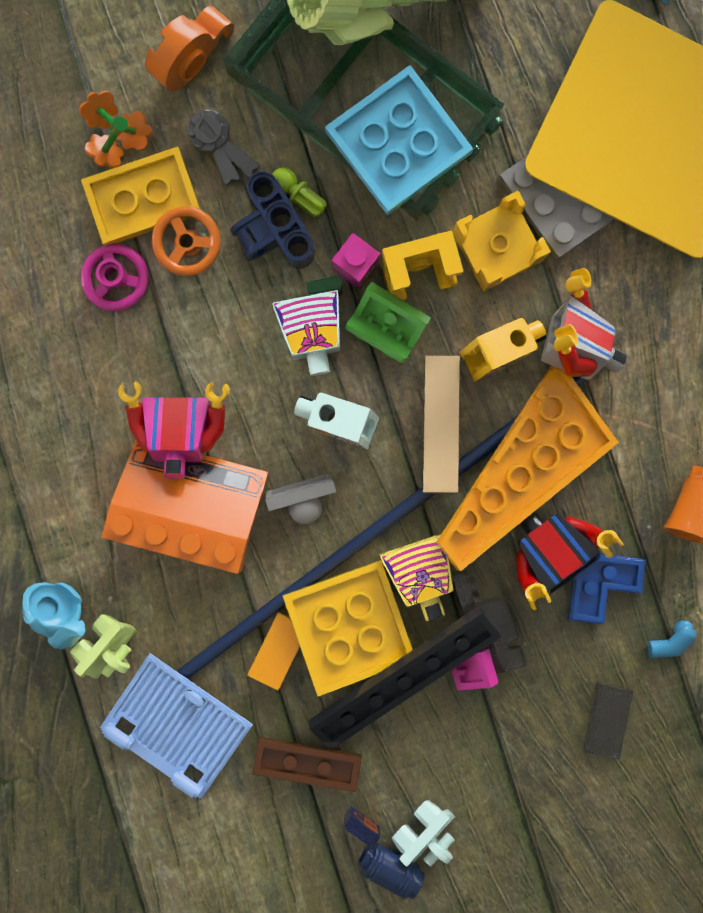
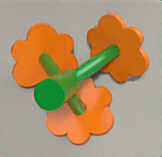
M102 91L99 94L91 92L87 96V101L80 105L79 113L86 119V124L90 128L99 126L102 129H107L110 127L111 133L102 137L93 134L90 137V142H87L85 145V152L94 158L98 166L119 167L121 164L120 158H122L124 152L117 146L116 138L122 141V146L126 150H132L133 148L144 150L148 145L147 137L151 135L152 128L146 124V116L140 111H135L131 115L124 113L114 119L112 116L118 113V107L113 104V95L108 91Z

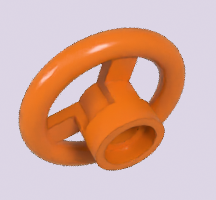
M181 206L167 211L159 218L153 229L152 248L155 257L165 269L177 275L193 276L204 272L215 262L220 251L221 238L216 223L206 212L195 207ZM181 217H192L202 222L207 228L210 237H200L196 231L186 229ZM171 222L177 235L174 240L175 249L168 257L162 246V236L165 228ZM186 236H190L193 239L192 245L188 248L182 247L181 244L182 239ZM202 248H209L207 255L200 262L189 266L179 264L183 256L188 258L195 257L201 252Z

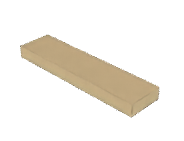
M425 356L423 493L458 494L460 356Z

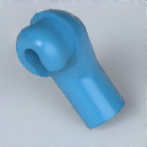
M687 620L678 621L673 628L675 634L670 639L648 641L647 651L649 657L662 658L682 655L696 640V631L693 630L692 623Z

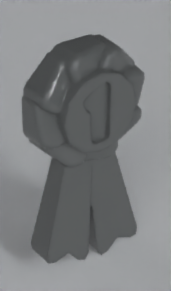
M203 109L190 118L187 131L190 142L198 151L214 155L226 186L231 181H240V177L233 164L250 178L253 170L260 168L259 163L228 141L230 127L221 113Z

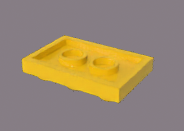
M178 146L81 179L104 246L116 244L153 231L159 218L173 208L190 206L200 209ZM181 217L182 221H183V220H186V219H189V218H192V217Z

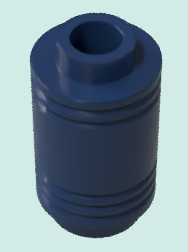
M377 842L371 847L367 845L358 860V866L361 867L360 875L403 899L408 897L414 899L420 891L425 877V873L420 870V866L411 862L406 867L399 859L401 855Z

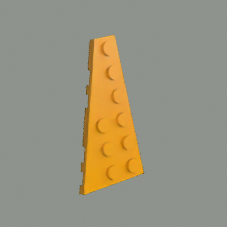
M552 365L549 367L436 543L456 570L462 571L619 443L574 379L567 376L564 370Z

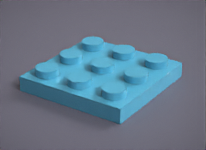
M411 65L325 126L326 134L387 215L473 152L472 146Z

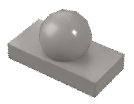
M328 473L268 490L265 498L268 511L288 506L291 518L297 523L311 524L315 522L322 512V502L319 497L336 492L332 474Z

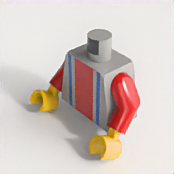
M586 268L574 270L565 284L568 292L572 294L551 317L541 361L564 370L565 374L569 377L592 379L603 367L617 373L625 364L627 356L613 348L616 331L614 326L596 314L591 308L588 292L583 290L591 286L589 271Z

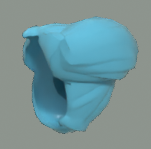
M44 582L33 584L24 592L22 614L25 623L37 634L46 636L48 643L53 648L60 650L69 649L78 642L86 631L84 622L82 620L79 621L82 599L72 586L65 583L51 584Z

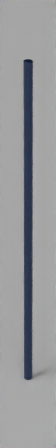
M572 377L578 386L589 380L582 377ZM518 416L459 459L458 477L498 448ZM421 487L179 668L177 672L187 679L192 677L283 609L286 605L282 595L319 582L436 493H423V487Z

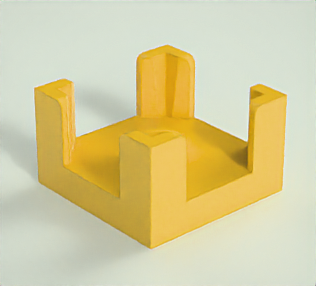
M519 191L504 197L498 207L472 219V215H469L457 221L454 226L453 235L483 292L543 262L551 252L543 237L536 241L522 215L526 204Z
M452 230L382 249L381 269L387 291L403 301L407 298L405 288L410 286L408 271H420L433 265L441 290L457 286L456 276L462 275L464 272Z

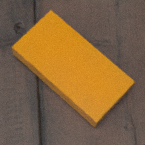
M281 612L277 613L247 675L276 690H279L300 647L289 616Z

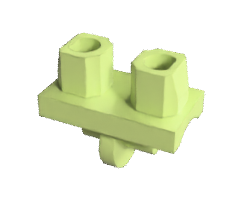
M102 614L92 627L101 637L96 644L93 645L89 640L83 639L70 651L78 664L74 671L80 677L88 675L98 679L101 674L109 677L114 670L126 673L130 668V664L125 657L131 649L126 644L135 635L137 630L131 624L119 622L111 616Z

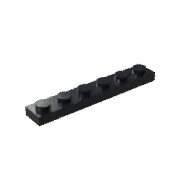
M480 605L311 718L309 720V729L332 750L501 638L500 629Z

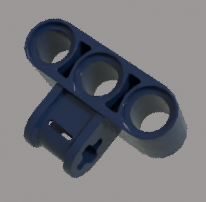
M267 171L254 173L247 182V190L256 211L235 223L230 229L231 234L237 236L246 250L245 257L248 261L255 260L278 247L290 266L299 269L308 267L314 259L315 250L312 238L273 174ZM270 184L273 185V191L269 196L259 197L255 194L259 187H271ZM285 214L291 220L286 226L277 227L273 224L274 218L277 215ZM249 233L253 236L255 242L252 241V239L249 236ZM303 243L308 247V250L303 256L298 257L290 253L291 247L294 244Z

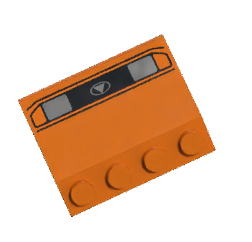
M135 440L110 503L101 538L239 574L243 571L248 542L260 508L269 472L204 455L201 462H185V477L183 479H167L164 477V462L153 461L149 452L141 450Z

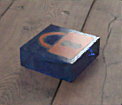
M351 806L344 815V829L369 847H374L380 838L379 825Z

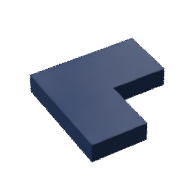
M600 554L599 560L571 580L567 619L570 621L604 624L608 590L642 594L646 559L615 555L612 558H607L604 554Z

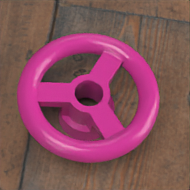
M111 244L97 248L87 257L81 270V284L85 295L94 305L108 311H121L132 307L143 297L148 286L149 274L144 259L134 249L122 244ZM114 254L128 257L135 264L138 270V277L126 274L124 267L115 260ZM103 258V261L96 268V277L101 284L94 290L91 282L92 270L95 264ZM117 271L118 277L114 281H109L110 273ZM122 285L135 288L133 293L125 299L119 301L104 299L112 288H118Z

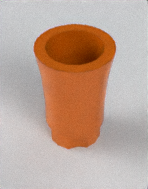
M693 465L689 476L684 480L680 495L663 530L679 538L703 544V466Z

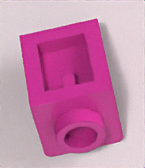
M482 649L451 670L457 691L491 688L499 684L489 649Z

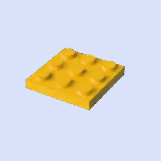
M381 560L282 595L317 696L374 676L413 650Z

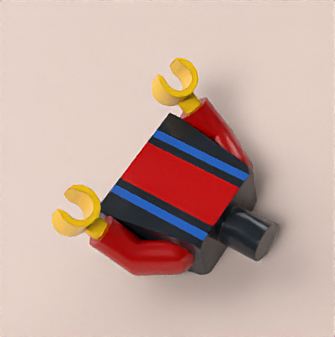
M534 511L520 523V526L528 535L518 542L520 551L515 557L517 581L525 592L531 609L537 610L534 603L537 599L545 598L548 604L551 603V594L600 559L601 552L598 548L602 550L607 558H612L614 555L608 547L612 544H619L622 547L624 544L615 531H604L594 524L571 516L563 518L559 514L544 522Z

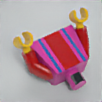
M213 381L205 389L207 398H143L142 403H138V397L142 393V387L138 382H134L135 396H128L125 393L123 383L119 386V397L123 401L128 402L125 410L130 431L141 450L149 452L153 461L164 462L165 478L183 479L185 477V462H201L204 453L211 451L222 436L226 408L222 402L230 393V387L226 383L223 384V394L221 397L214 394Z

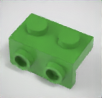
M371 282L356 311L347 322L345 329L354 334L358 339L366 341L379 349L387 357L404 363L431 317Z

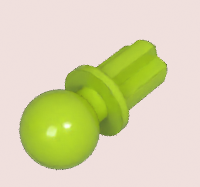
M281 167L272 173L285 194L290 195L289 201L292 205L297 204L314 218L319 217L324 212L327 206L326 201L307 187L308 183L305 180L297 184L296 175L292 170Z

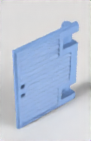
M149 653L100 728L102 730L101 733L104 734L103 737L122 750L130 749L171 778L172 785L191 798L198 797L202 799L253 724ZM121 717H124L136 726L129 736L115 727ZM189 764L204 773L198 783H195L183 774Z

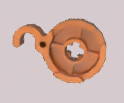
M213 6L206 7L195 21L191 18L189 20L184 15L177 17L160 32L165 38L160 43L156 52L151 48L149 49L145 61L146 71L170 92L178 91L200 72L210 53L217 46L220 36L223 35L227 39L232 36L234 24Z

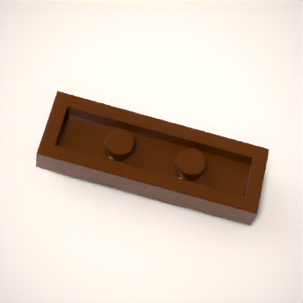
M259 736L252 775L356 792L362 754L336 749L330 750L324 747Z

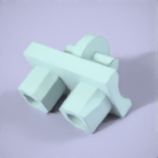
M426 800L414 813L426 827L423 833L418 836L405 824L391 838L403 854L399 859L406 867L411 862H415L428 847L431 851L423 859L430 867L438 858L446 864L453 859L447 848L455 841L449 833H446L440 841L436 838L455 816L448 809L442 811L434 803Z

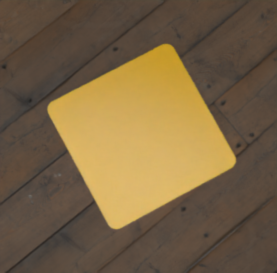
M606 0L602 2L588 27L525 159L526 172L533 178L693 258H703V46L616 1Z

